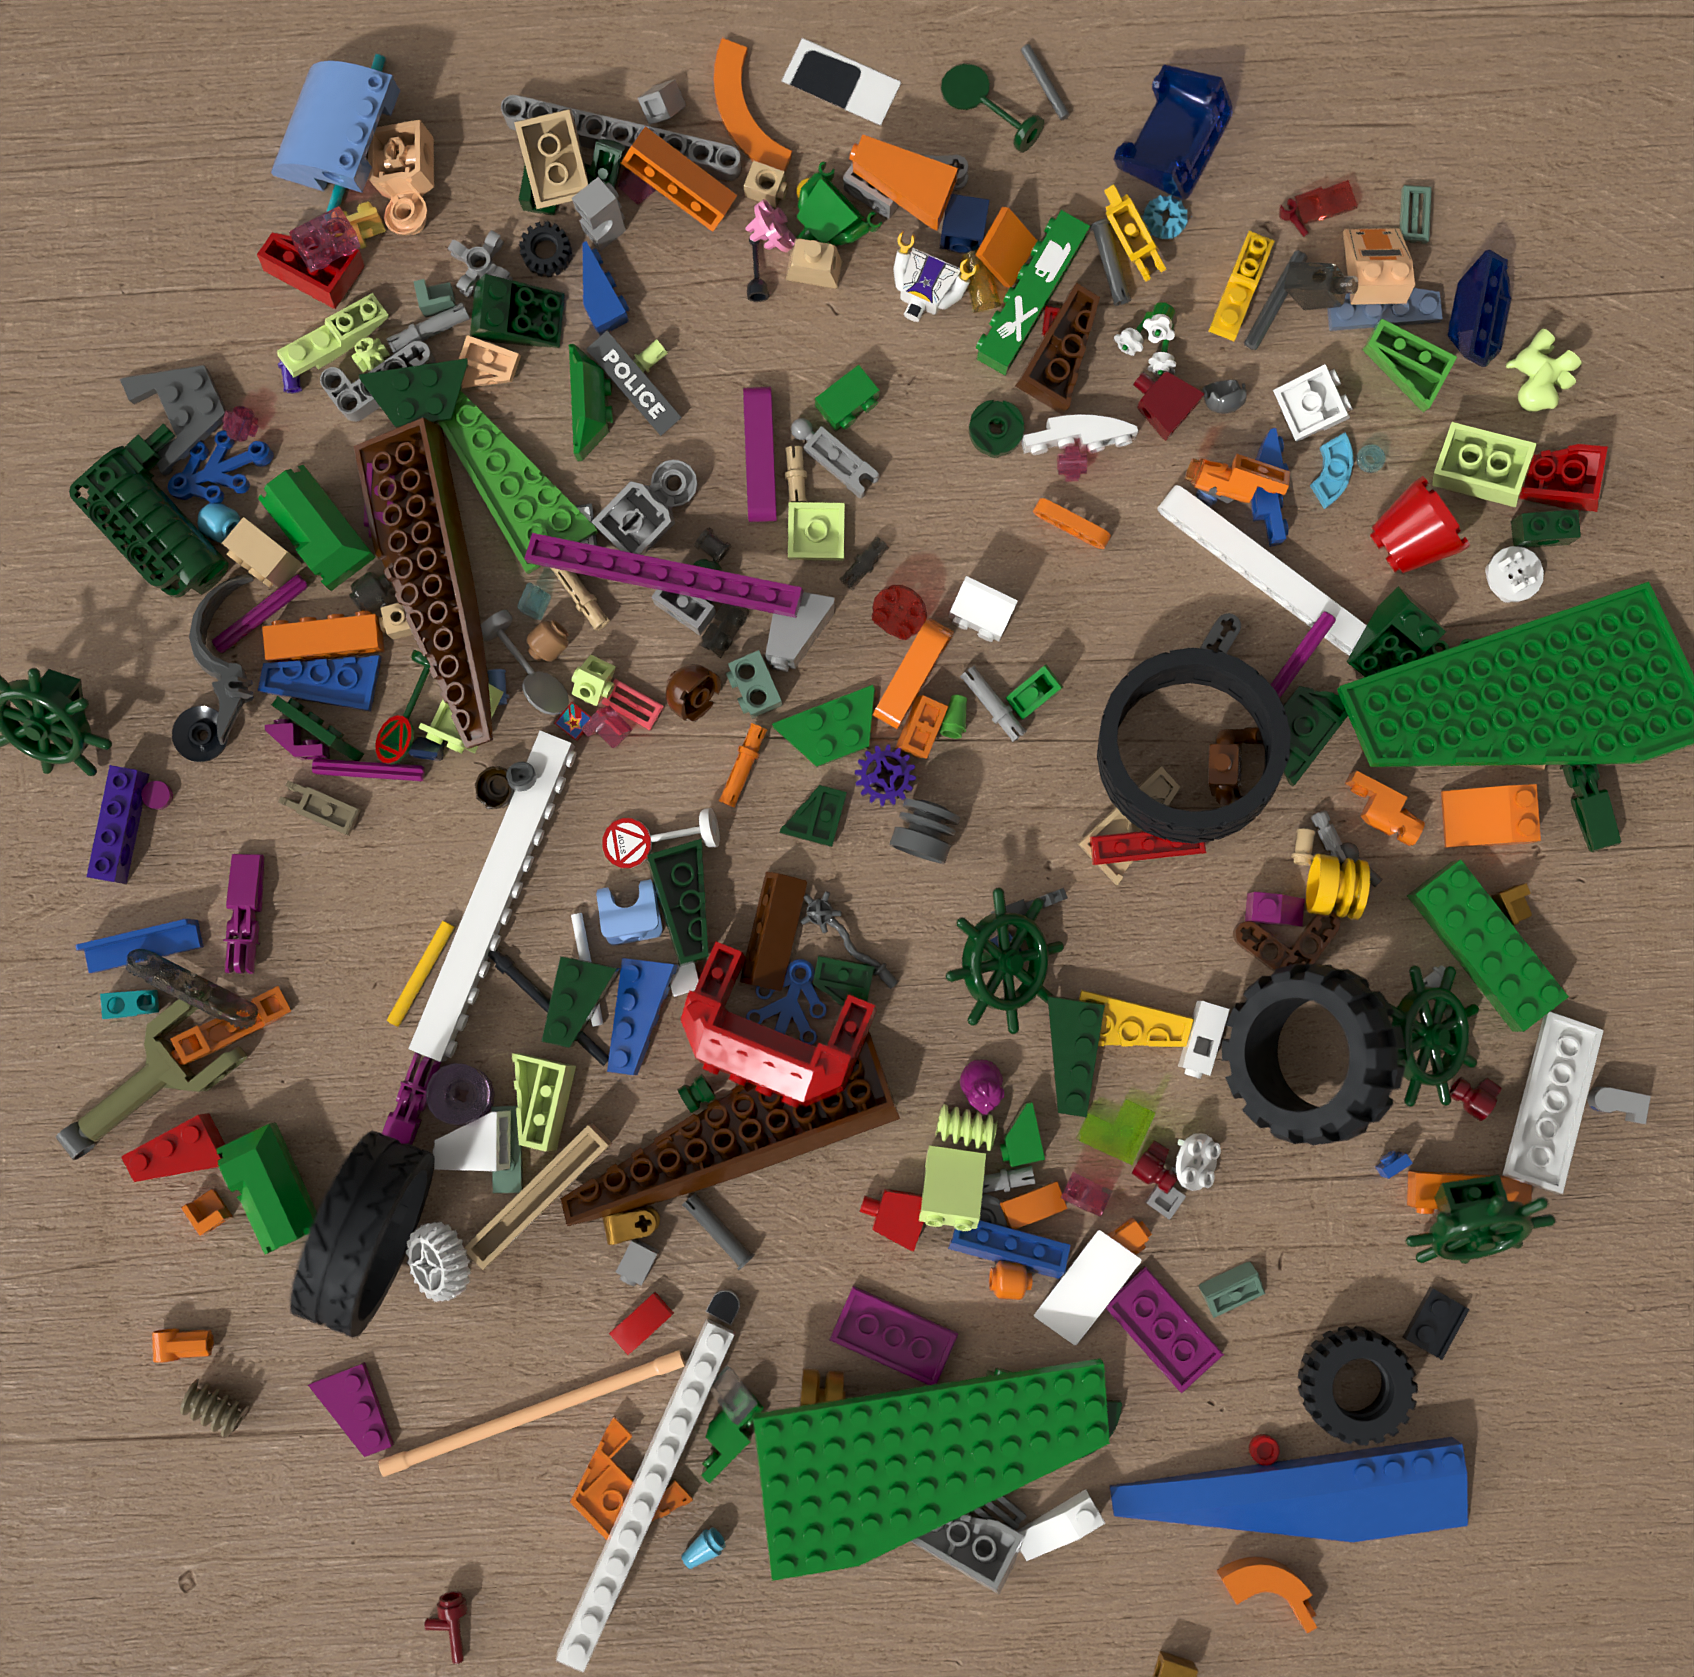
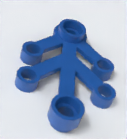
M220 431L215 435L217 446L205 468L196 473L201 461L205 460L209 455L207 447L202 442H198L190 450L192 456L183 472L175 474L169 480L168 491L173 497L181 500H187L192 496L208 500L209 503H221L224 499V493L218 486L211 485L205 488L199 484L210 481L232 488L236 493L243 494L250 488V482L242 474L230 476L225 473L250 462L259 467L266 466L272 461L273 452L265 442L254 441L249 445L248 451L222 462L228 449L233 447L235 441L228 431ZM242 481H243V484H242V485L237 486V484H238L239 482H242Z
M803 959L791 962L787 968L783 988L790 985L787 996L759 1010H750L746 1015V1019L750 1020V1014L757 1012L760 1015L758 1024H761L764 1019L781 1012L775 1031L785 1034L792 1016L800 1031V1040L805 1042L803 1034L806 1031H810L813 1033L814 1039L811 1042L805 1043L809 1045L814 1044L817 1040V1034L810 1028L797 1001L802 989L811 1005L809 1008L811 1016L822 1018L826 1014V1006L820 1002L811 983L815 975L812 964ZM798 968H803L806 971V976L803 979H798L795 976V971ZM756 987V995L760 999H768L776 991L770 989V993L764 997L759 994L760 987ZM820 1004L823 1007L821 1015L813 1013L812 1008L814 1005Z

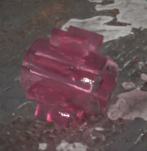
M244 406L234 407L233 412L226 410L222 420L224 423L222 429L226 430L227 435L235 441H245L248 435L255 437L259 427L257 425L258 418L255 417L252 410Z
M1065 446L1064 453L1057 454L1058 475H1064L1065 482L1079 481L1080 474L1087 473V454L1080 453L1079 446Z

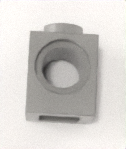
M637 1238L632 1239L616 1270V1273L621 1275L620 1280L631 1286H635L636 1283L642 1285L660 1250Z

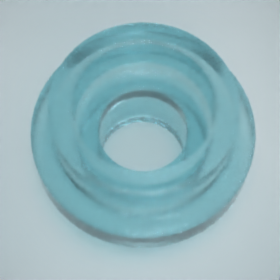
M1366 445L1357 454V464L1364 472H1377L1385 463V454L1376 445ZM1366 456H1372L1374 458V463H1368L1366 461Z

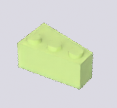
M512 1053V1062L515 1063L516 1076L514 1088L517 1090L518 1102L516 1114L519 1145L546 1152L555 1151L559 1143L576 1066L528 1054Z

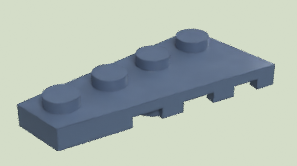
M1326 274V275L1331 276V277H1334V278H1338V277H1339V276H1337V275ZM1340 276L1339 279L1331 278L1332 280H1324L1329 331L1374 328L1381 319L1396 326L1439 323L1443 319L1440 292L1413 288L1406 304L1351 305L1349 283L1346 277ZM1327 292L1329 293L1330 297H1331L1335 302H1333V301L1329 298Z

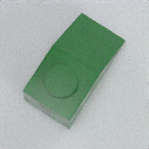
M1031 1101L1024 1102L1003 1136L1004 1144H1000L1003 1161H1008L1011 1167L1045 1160L1035 1111Z

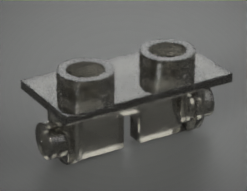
M723 603L714 617L721 624L717 626L710 623L700 638L702 640L700 646L708 651L711 650L721 658L724 652L730 648L739 628L745 624L750 611L745 607Z

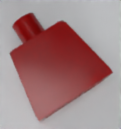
M884 1189L881 1200L864 1195L859 1212L875 1217L872 1230L914 1252L924 1223L919 1221L923 1194Z

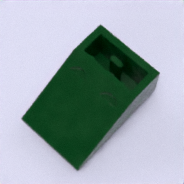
M484 274L475 283L470 336L501 344L559 348L565 293Z
M1398 586L1377 606L1350 654L1347 663L1364 677H1368L1418 660L1446 633V630L1431 613Z

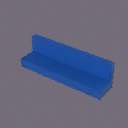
M182 919L75 945L76 951L85 952L89 973L106 971L204 947L199 922L195 919Z
M979 1220L977 1229L961 1231L954 1228L948 1249L994 1262L1002 1260L1023 1264L1028 1271L1059 1279L1065 1273L1071 1245Z

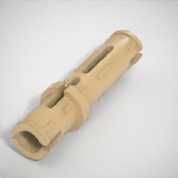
M551 568L577 604V610L583 612L594 630L597 631L604 628L610 622L609 618L600 609L595 595L589 593L576 573Z

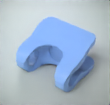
M651 879L640 881L639 898L633 906L628 908H621L615 905L614 897L608 887L597 890L601 932L609 944L615 946L660 937L663 928L656 889Z

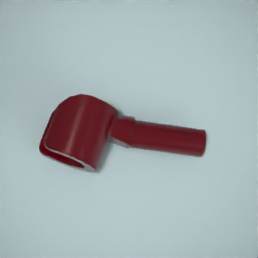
M1289 198L1287 205L1290 211L1285 210L1280 205L1279 216L1284 221H1291L1301 235L1305 237L1309 232L1296 215V201Z

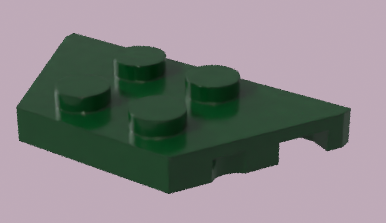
M465 358L359 374V379L395 428L421 418L436 423L453 419L456 402L460 395L464 375L469 364L468 359Z
M1299 686L1283 705L1291 734L1289 759L1284 775L1291 786L1296 785L1348 717L1340 696L1335 695L1333 692H1320L1312 688Z

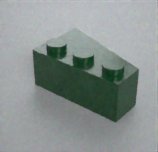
M560 956L541 1042L569 1048L575 1046L592 1014L621 968Z

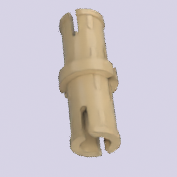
M792 446L786 447L788 471L785 472V479L788 480L789 502H797V493L798 501L807 502L805 492L807 471L804 470L803 447L795 446V458Z

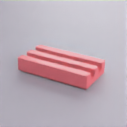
M614 679L613 683L615 685L608 699L604 697L601 703L651 731L664 706L621 681ZM618 687L654 707V712L652 713L615 692L616 688ZM611 697L649 717V721L646 722L610 701Z

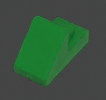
M1046 664L1010 693L1006 700L1023 720L1046 701L1055 697L1064 686Z

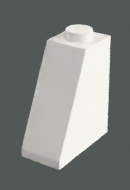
M511 1111L491 1112L436 1139L432 1153L434 1155V1169L472 1171L510 1169Z

